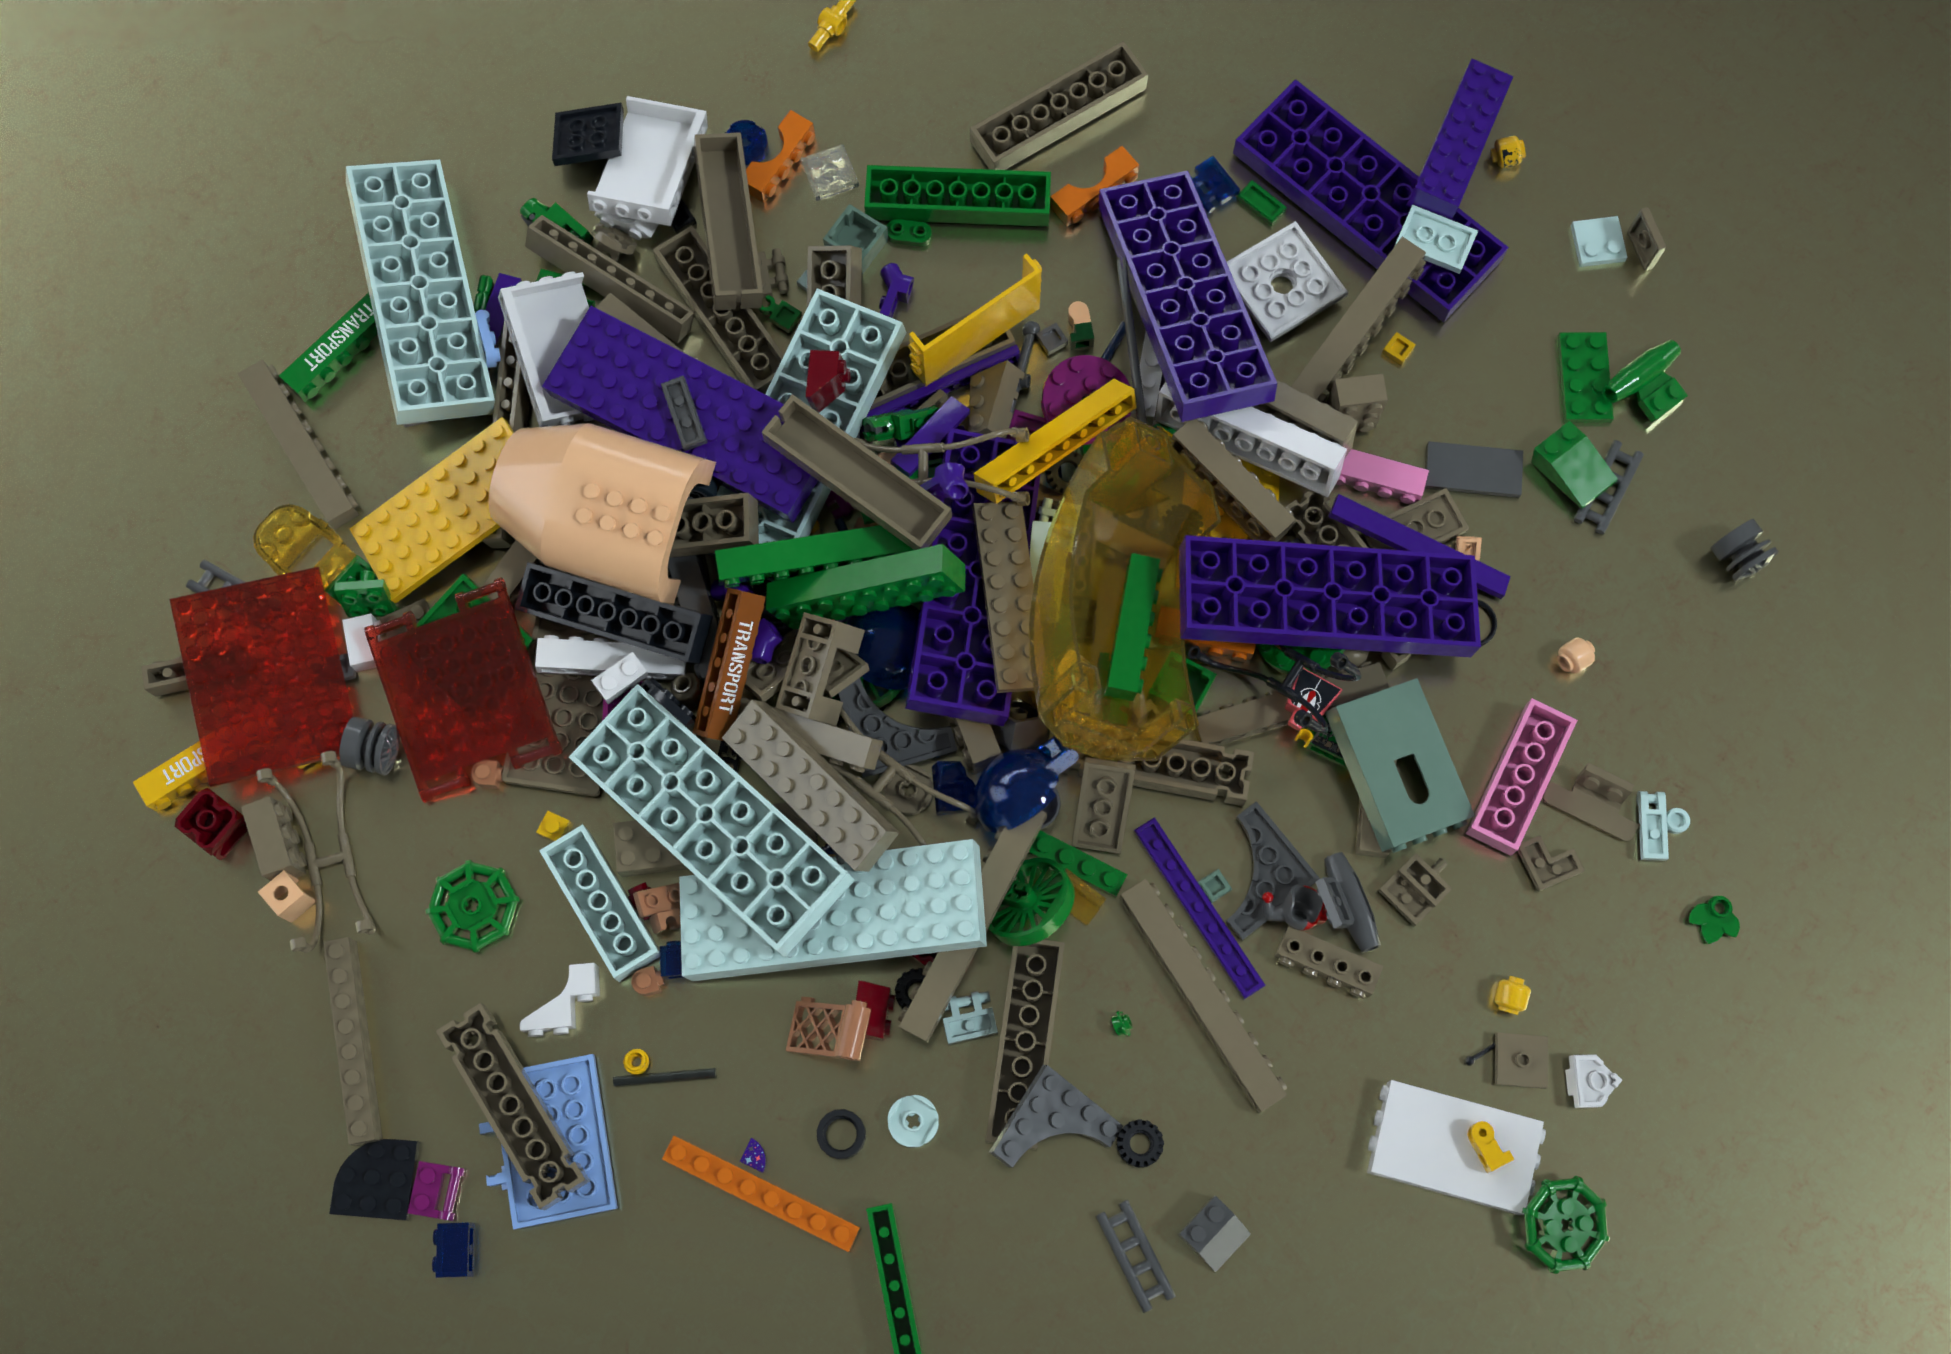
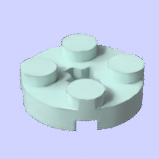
M911 1095L901 1098L889 1110L888 1128L892 1137L903 1146L921 1147L929 1143L937 1133L939 1127L938 1113L932 1102L923 1096ZM917 1114L920 1125L918 1127L913 1126L911 1129L908 1127L909 1122L906 1118Z

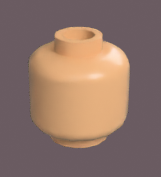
M1579 637L1573 638L1558 650V664L1566 672L1580 673L1595 661V648L1590 641H1585Z

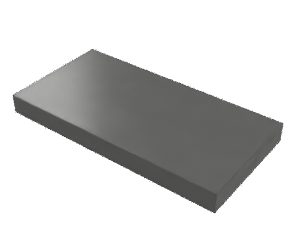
M1428 441L1426 469L1429 470L1425 489L1443 490L1447 488L1448 491L1520 498L1522 495L1523 450Z

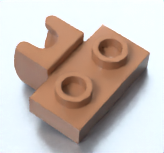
M679 883L642 890L633 894L639 918L651 916L649 920L654 934L664 931L667 928L666 922L670 930H676L681 927Z

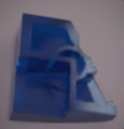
M937 761L931 767L934 790L961 801L978 811L987 808L986 801L982 802L975 791L976 785L967 776L966 769L961 761ZM935 797L936 814L967 812Z

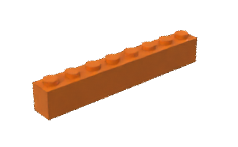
M673 1136L662 1160L847 1252H851L862 1229L679 1137Z

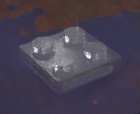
M843 144L800 158L816 201L859 187L858 179Z

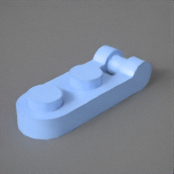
M478 310L475 315L487 368L497 367V362L501 361L499 348H494L496 340L494 331L490 332V325L488 324L490 321L489 312Z

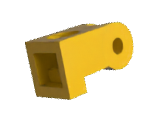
M1480 1121L1469 1127L1468 1139L1487 1173L1515 1160L1510 1150L1502 1152L1494 1138V1129L1489 1123Z

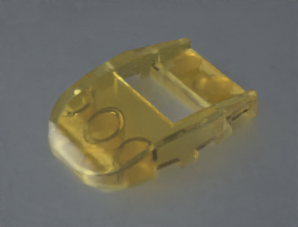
M293 504L282 505L272 510L258 525L253 536V545L256 552L270 565L276 574L321 601L326 594L324 590L356 556L324 520L318 519L311 515L309 511ZM321 534L334 545L301 580L288 569Z

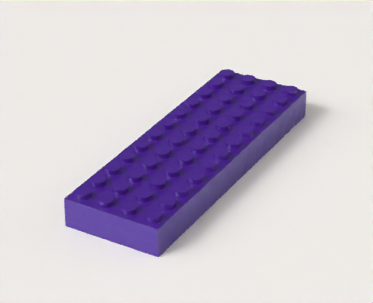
M1296 79L1235 140L1233 150L1234 155L1376 269L1381 266L1394 248L1411 207L1407 205V202L1419 176ZM1460 208L1457 209L1452 220L1478 230L1460 274L1426 261L1423 273L1417 281L1412 280L1409 286L1410 290L1407 293L1442 322H1445L1503 260L1509 248Z
M1183 171L1100 189L1099 211L1117 257H1120L1122 269L1124 268L1123 257L1126 259L1132 296L1181 422L1275 401L1277 381L1189 172Z
M590 306L542 385L551 397L620 433L716 462L712 478L717 484L737 494L749 493L758 500L759 506L792 523L818 481L764 441L762 431L775 415L779 417L781 425L784 424L779 415V410L784 405L783 403L593 306ZM683 375L686 378L708 442L688 451H684L661 386L662 383Z
M949 428L945 444L961 442L984 434ZM996 437L970 446L945 450L943 452L942 464L953 462L963 465L965 467L964 480L975 482L974 472L1016 445L1017 441ZM1040 475L1015 491H1028L1030 495L1029 506H1023L1029 555ZM969 487L968 494L964 499L956 501L946 498L942 501L951 508L952 518L930 545H945L965 564V592L957 593L952 597L942 596L933 598L932 601L928 602L921 601L905 709L1004 726L1009 717L1012 692L997 693L972 510L974 503H990L992 501L978 494L976 488ZM1006 497L1000 502H1011L1012 500Z
M1185 535L1179 547L1181 639L1470 658L1481 647L1475 555Z

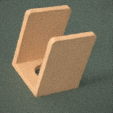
M283 870L259 890L258 893L277 916L292 923L314 905L316 901L296 884L299 881L297 877ZM288 891V896L284 900H277Z

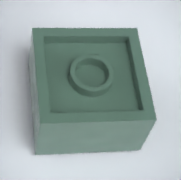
M849 204L825 235L823 243L824 246L851 245L862 248L863 275L889 240L888 229L885 225Z

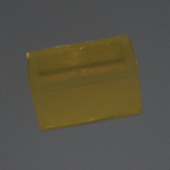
M1066 868L1065 871L1072 881L1075 890L1074 904L1070 914L1084 925H1089L1105 904L1106 898Z

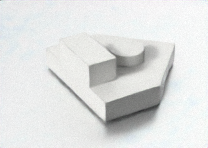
M1597 1055L1569 1056L1570 1069L1565 1070L1568 1096H1573L1574 1107H1603L1608 1100V1096L1614 1088L1618 1087L1622 1079L1616 1073H1612Z

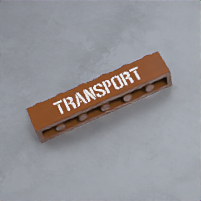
M727 588L693 734L724 741L722 737L736 721L744 685L747 680L749 664L752 659L755 639L758 635L761 614L764 610L765 596Z

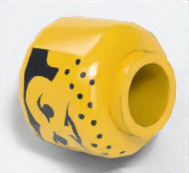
M1517 136L1497 139L1494 143V148L1490 149L1492 162H1497L1500 168L1519 165L1522 162V158L1526 157L1524 142L1519 140Z

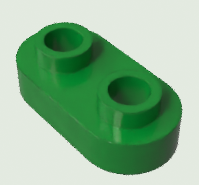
M894 219L887 224L888 239L894 244L924 247L932 239V230L924 222ZM897 227L901 228L900 231H894ZM919 230L924 231L923 234H917L916 232Z

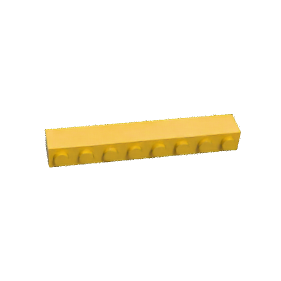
M1112 379L1029 435L1028 442L1017 443L974 472L975 482L994 486L1009 492L1018 490L1136 409L1134 388L1116 379ZM976 488L978 494L996 504L1006 498L1005 496Z

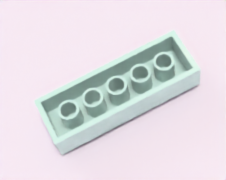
M583 824L539 850L614 979L620 982L662 956L605 857Z

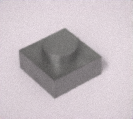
M1057 323L1036 333V338L1048 356L1068 345V339Z

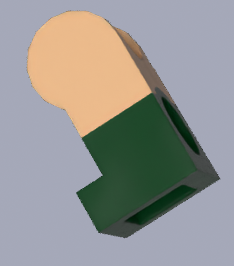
M1081 301L1073 302L1068 308V322L1073 326L1074 332L1070 333L1069 336L1070 349L1094 347V333L1088 306Z

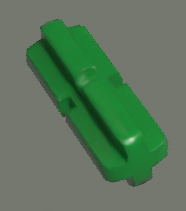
M481 275L479 278L478 293L474 301L475 313L478 310L486 309L489 301L488 296L491 294L493 284L491 276Z

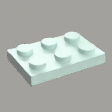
M1412 205L1396 244L1403 236L1426 252L1424 260L1460 274L1478 230Z

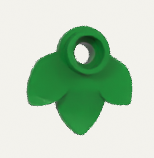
M1714 896L1707 903L1696 905L1689 914L1688 922L1693 925H1701V935L1707 944L1718 941L1724 933L1736 938L1740 930L1739 919L1732 913V904L1724 896ZM1716 904L1722 907L1721 913L1715 910Z

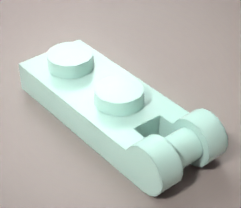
M1638 791L1637 805L1639 810L1641 860L1666 861L1669 859L1665 792L1648 794L1647 791ZM1649 804H1655L1656 809H1649Z

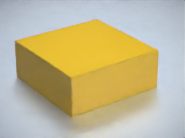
M1396 332L1382 353L1402 365L1416 344Z

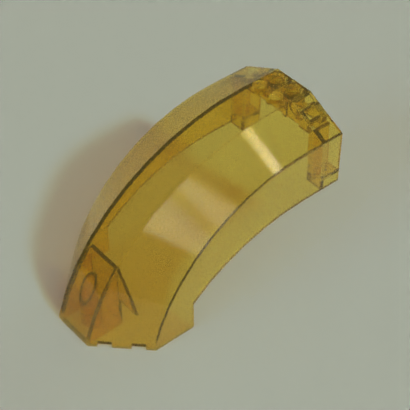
M1131 416L1123 422L1115 424L1109 430L1101 432L1096 437L1074 472L1059 502L1046 536L1034 581L1029 622V657L1039 718L1063 746L1101 760L1157 761L1199 726L1186 665L1185 640L1180 637L1179 547L1185 535L1205 537L1221 522V517L1213 486L1207 479L1202 481L1193 471L1196 466L1184 452L1179 455L1171 445L1174 442L1167 433ZM1131 553L1159 558V568L1163 569L1160 583L1156 582L1155 590H1159L1158 601L1156 605H1152L1151 612H1155L1154 623L1152 627L1149 626L1148 634L1152 635L1149 649L1145 648L1144 656L1148 657L1145 671H1141L1140 679H1144L1141 694H1136L1134 701L1104 695L1127 565Z

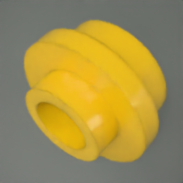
M633 1049L625 1055L623 1064L627 1072L639 1075L647 1070L649 1057L645 1051ZM635 1059H641L639 1066H633L632 1063Z

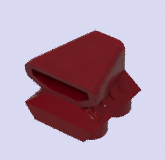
M205 788L197 793L177 816L174 827L209 855H213L218 860L224 859L248 831L244 816L210 788Z

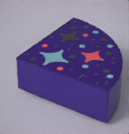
M751 1138L740 1162L764 1173L766 1168L765 1152L762 1146L755 1139Z

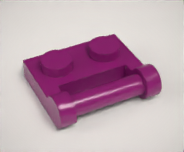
M419 1161L408 1214L454 1221V1205L460 1178L464 1176L465 1169ZM445 1173L451 1174L443 1211L437 1210Z

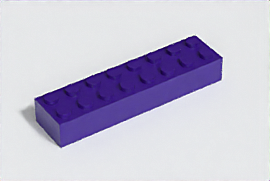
M1473 58L1471 59L1407 202L1408 206L1412 207L1414 205L1452 220L1461 203L1514 76Z

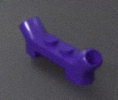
M889 263L880 271V276L888 292L886 296H882L879 309H881L880 314L893 318L898 301L908 303L914 285V277L902 274L898 264Z
M953 462L943 463L936 467L935 477L920 485L940 501L946 498L956 501L962 500L969 491V486L964 480L965 467Z
M718 579L714 580L710 588L711 596L715 601L724 602L727 589H725L724 585L719 586ZM742 582L739 584V587L732 588L755 594L748 582ZM764 618L760 619L758 635L755 639L751 659L760 664L771 662L774 648L784 640L778 628Z

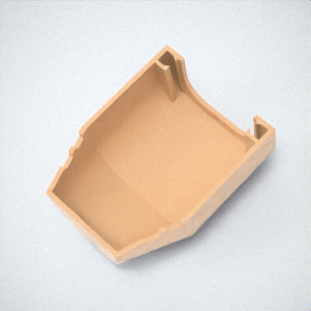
M590 423L521 428L511 435L497 460L489 491V512L493 521L548 567L661 603H674L681 580L668 577V561L681 515L694 486L698 483L710 485L716 462Z

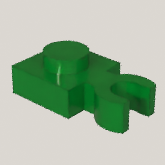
M766 295V301L771 305L769 307L762 305L759 311L764 315H771L769 317L771 323L790 333L802 317V312L783 300L778 305L772 296Z

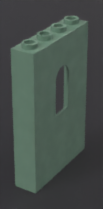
M1418 678L1338 705L1325 712L1382 852L1389 849L1393 853L1407 848V842L1412 841L1413 845L1428 840L1426 837L1428 834L1432 833L1433 837H1437L1448 832L1446 827L1453 826L1454 830L1468 825L1467 819L1475 817ZM1411 754L1414 755L1428 789V799L1425 803L1416 804L1409 798L1394 760Z

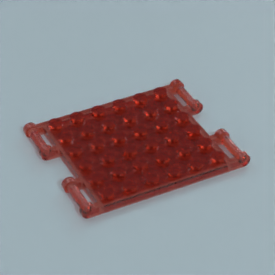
M502 577L495 579L494 583L466 593L462 591L455 594L460 612L417 627L413 612L408 611L399 618L377 626L370 625L364 628L411 771L424 803L432 801L433 797L461 787L463 789L471 787V779L465 768L508 752L512 765L517 770L523 768L524 764L552 754L556 756L563 753L510 602L506 583ZM497 592L499 598L469 608L468 602ZM406 625V632L378 641V635ZM546 738L548 739L549 745L523 755H520L518 752V748ZM456 772L457 779L429 788L427 785V781Z

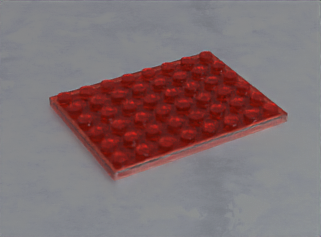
M319 567L169 599L210 787L257 776L256 771L260 769L270 768L272 772L318 762L321 761L320 754L326 751H335L336 757L340 756L339 750L344 729L349 720L354 716Z

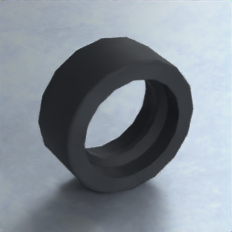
M837 1109L827 1113L820 1120L816 1130L817 1142L821 1150L829 1157L838 1160L849 1159L857 1155L863 1148L866 1140V1128L862 1120L854 1112L846 1109ZM837 1119L850 1121L856 1129L857 1137L855 1142L845 1150L833 1148L826 1139L828 1126Z

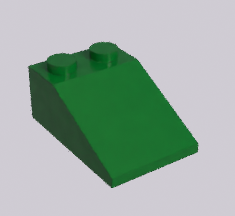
M1568 421L1534 448L1531 463L1581 509L1618 480L1588 437L1571 421Z

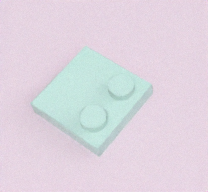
M1618 216L1572 222L1571 230L1580 267L1626 261L1628 257Z

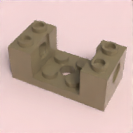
M804 612L775 708L836 726L843 702L823 696L835 653L838 648L858 654L865 630ZM810 661H811V662H812L811 668H810V670L808 671V665H809V663H810Z

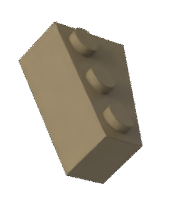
M1008 360L970 376V432L987 434L1009 428L1013 415L1010 412L1013 400L1018 398L1019 393L1016 389L1019 380H1023L1025 373ZM1003 435V436H999V437H1000V438H1006L1007 435Z

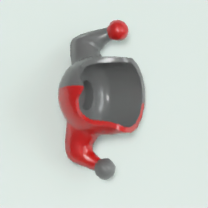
M1293 886L1284 902L1278 905H1272L1274 897L1271 892H1265L1262 896L1264 900L1263 914L1269 921H1285L1296 930H1309L1315 926L1323 925L1327 921L1326 908L1324 909L1323 901L1320 900L1317 890L1309 886Z

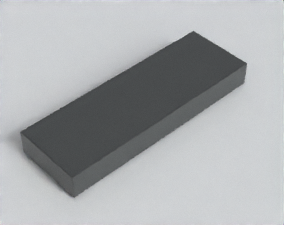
M684 375L662 383L661 386L683 450L688 451L708 443Z

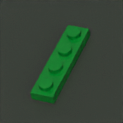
M1041 830L1028 852L1036 858H1048L1056 861L1064 868L1066 873L1115 898L1128 875Z

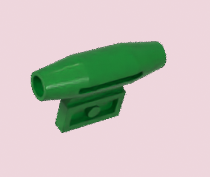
M1668 340L1646 350L1624 366L1603 388L1602 392L1605 399L1610 403H1616L1636 393L1638 405L1651 423L1657 420L1688 396L1675 377L1664 373L1681 354L1679 344L1674 340Z

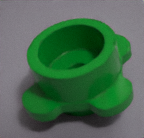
M1117 1011V1015L1111 1017L1117 1035H1131L1130 1029L1133 1026L1128 1014L1124 1015L1123 1011Z

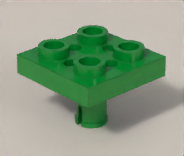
M363 570L360 572V581L336 582L334 591L347 617H358L366 614L385 616L395 612L396 604L390 600V591L385 580H375L376 575L373 571Z

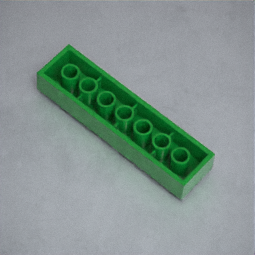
M867 165L865 214L875 220L888 221L903 219L918 222L1049 227L1051 172Z
M878 525L715 550L714 560L719 586L724 585L725 589L737 588L742 582L749 581V585L764 583V580L768 578H773L774 581L786 579L789 575L793 574L800 576L818 570H827L908 552L913 549Z
M939 544L768 582L766 610L789 628L799 629L804 612L831 620H843L848 616H862L867 614V612L876 610L886 611L890 607L909 606L911 603L919 601L928 602L932 601L933 598L942 596L952 597L957 593L965 592V564L945 545Z

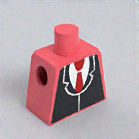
M1305 668L1302 669L1292 685V689L1300 693L1322 716L1336 701L1342 691L1341 688ZM1289 698L1287 699L1285 709L1293 713L1287 723L1290 727L1298 731L1301 730L1302 727L1294 722L1295 713L1301 709L1310 713L1312 718L1317 721L1313 714L1302 704L1296 703Z

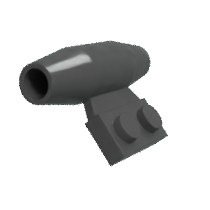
M1343 852L1326 857L1324 861L1328 877H1323L1315 881L1318 888L1317 894L1327 910L1328 921L1333 925L1334 929L1347 928L1362 953L1380 947L1381 943L1375 917L1357 874Z

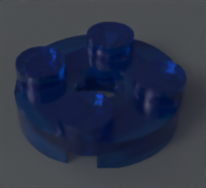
M750 120L736 121L730 125V129L727 132H724L741 133L742 142L743 139L751 142L748 146H743L745 165H749L752 161L760 162L765 158V153L768 149L767 135L765 130L757 126L755 122Z

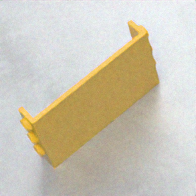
M1025 254L1023 256V271L1020 281L925 346L913 331L909 333L910 367L925 386L937 380L1040 309L1042 267L1036 259L1032 260L1028 254Z

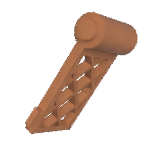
M801 997V1001H796L786 1051L861 1061L871 1009L866 1008L867 1003L852 1000L851 1004L837 1005L815 1003V998ZM804 1008H806L809 1015L803 1021L802 1015ZM824 1011L826 1017L819 1022L817 1016ZM842 1011L840 1022L836 1024L834 1018ZM813 1023L814 1029L808 1034L806 1028ZM829 1024L831 1031L825 1036L823 1029ZM801 1034L803 1041L796 1047L797 1038ZM818 1036L820 1043L814 1048L812 1041ZM835 1037V1048L834 1051H831L829 1043Z

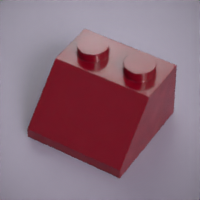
M810 350L805 397L811 408L820 413L845 392L846 383L850 382V368H847L846 360H843L839 351Z
M859 980L856 1000L867 1003L866 1008L871 1009L865 1039L884 1041L885 1035L890 1036L892 1020L887 1019L889 1010L894 1009L895 995L891 994L890 987Z

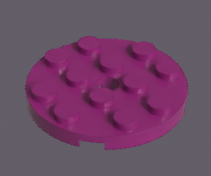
M1091 355L1070 357L1059 363L1044 382L1041 401L1044 418L1049 423L1080 402L1084 396H1089L1112 379H1116L1128 386L1130 384L1125 375L1115 365L1105 359ZM1131 412L1083 445L1116 440L1129 426Z

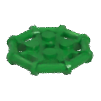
M466 860L461 866L435 879L437 882L425 913L431 919L443 945L450 944L473 950L476 953L480 952L481 948L504 935H509V928L517 903H520V897L516 896L502 867L495 868L475 863L472 860ZM474 873L486 875L489 878L487 882L474 880ZM466 875L465 881L454 887L450 884L461 876ZM497 882L505 897L497 898L492 888ZM446 889L449 891L448 902L445 903V906H439ZM471 899L474 902L478 901L475 911L466 910V907L469 906L468 901ZM499 905H506L500 923L495 920V917L498 915ZM447 913L452 923L448 928H446L440 914ZM490 924L496 928L479 938L478 931ZM458 929L470 931V939L456 936L455 933Z
M1574 1176L1571 1179L1553 1181L1546 1179L1542 1181L1541 1188L1527 1207L1522 1210L1525 1220L1526 1243L1524 1246L1526 1250L1531 1251L1548 1267L1549 1272L1558 1274L1560 1271L1589 1269L1594 1257L1606 1241L1609 1242L1610 1238L1607 1235L1605 1211L1607 1203L1605 1199L1600 1198L1584 1183L1583 1178L1579 1176ZM1568 1190L1567 1196L1557 1198L1556 1191ZM1579 1193L1582 1194L1590 1203L1583 1206L1577 1200ZM1546 1198H1547V1199H1548V1202L1545 1204V1206L1543 1207V1209L1539 1212L1538 1209L1540 1208V1206L1543 1204V1202H1544V1201L1546 1200ZM1594 1212L1596 1221V1231L1592 1230L1594 1222L1590 1217V1214ZM1535 1218L1538 1219V1223H1541L1539 1235L1536 1234ZM1562 1219L1568 1220V1221H1569V1226H1568V1228H1567V1229H1564V1230L1562 1231V1230H1561V1229L1563 1228V1224L1561 1223ZM1589 1237L1594 1238L1583 1253L1581 1247ZM1543 1243H1546L1552 1249L1550 1255L1541 1247ZM1562 1253H1573L1575 1259L1561 1260Z

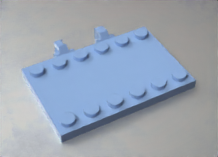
M589 1054L524 1067L531 1082L575 1154L569 1159L572 1163L578 1162L581 1164L590 1182L573 1193L564 1190L560 1193L563 1197L561 1201L547 1210H541L529 1192L535 1188L532 1182L530 1184L523 1182L501 1144L504 1166H501L502 1172L491 1176L486 1175L487 1186L501 1185L502 1190H508L513 1229L516 1230L618 1209L595 1055ZM489 1122L479 1124L481 1135L494 1132ZM550 1167L548 1169L550 1173H547V1176L554 1178L557 1169Z

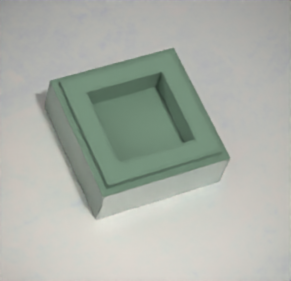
M1219 869L1198 881V884L1211 903L1232 891L1231 886Z

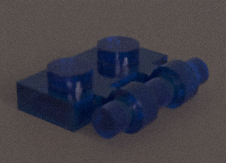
M1214 156L1195 167L1194 172L1197 176L1191 177L1201 203L1208 213L1215 210V206L1211 202L1214 199L1222 205L1240 193V188ZM1204 184L1209 192L1204 194L1199 187L1200 185Z

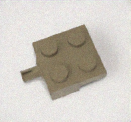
M1415 853L1378 891L1413 926H1416L1453 888L1438 875L1448 865L1445 861L1438 868V865L1444 861L1443 858L1440 857L1430 867Z

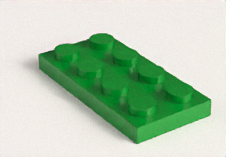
M1560 332L1557 339L1564 423L1568 421L1572 423H1611L1614 420L1613 404L1605 399L1602 392L1603 388L1610 381L1607 333Z

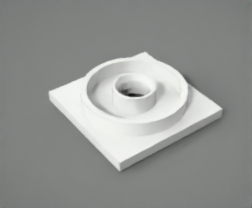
M1296 221L1227 261L1247 311L1270 342L1347 297L1349 293ZM1276 277H1286L1292 282L1293 289L1286 294L1274 291L1271 281Z

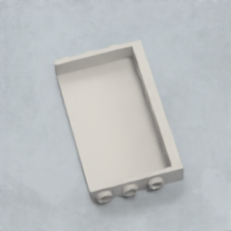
M627 96L628 113L623 123L622 156L608 159L596 191H588L589 210L671 226L695 162L694 136L695 134H705L708 128L707 112Z
M567 272L561 277L556 278L547 276L531 283L530 281H522L516 286L502 288L499 292L500 306L539 427L560 424L572 425L575 421L582 419L584 421L594 420L586 414L551 397L542 387L589 309L582 286L583 272Z
M1390 1080L1387 1082V1085L1382 1086L1379 1100H1382L1383 1103L1381 1111L1377 1110L1374 1118V1125L1377 1126L1375 1136H1371L1368 1150L1372 1152L1367 1173L1516 1215H1524L1522 1210L1527 1207L1529 1195L1532 1196L1535 1189V1180H1532L1534 1169L1537 1170L1540 1164L1539 1144H1543L1546 1130L1543 1129V1121ZM1480 1121L1487 1122L1493 1127L1494 1138L1502 1152L1510 1150L1515 1159L1489 1173L1485 1171L1467 1136L1469 1127Z

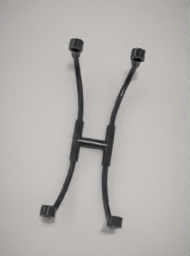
M1192 642L1184 645L1183 654L1190 659H1197L1203 664L1207 663L1218 669L1264 681L1267 686L1296 703L1302 704L1313 714L1317 721L1312 718L1310 713L1301 709L1295 713L1294 722L1303 728L1308 727L1314 732L1326 733L1328 731L1325 719L1300 693L1291 688L1303 667L1314 673L1318 672L1327 677L1342 681H1358L1362 677L1357 666L1349 662L1348 657L1340 652H1335L1331 656L1330 664L1338 670L1346 671L1350 675L1326 670L1320 667V664L1290 647L1275 645L1286 657L1295 661L1281 683L1273 677H1267L1251 670L1214 661L1202 652L1199 646Z

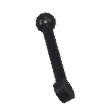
M1495 1042L1474 1056H1467L1465 1063L1468 1066L1474 1065L1475 1060L1495 1049Z

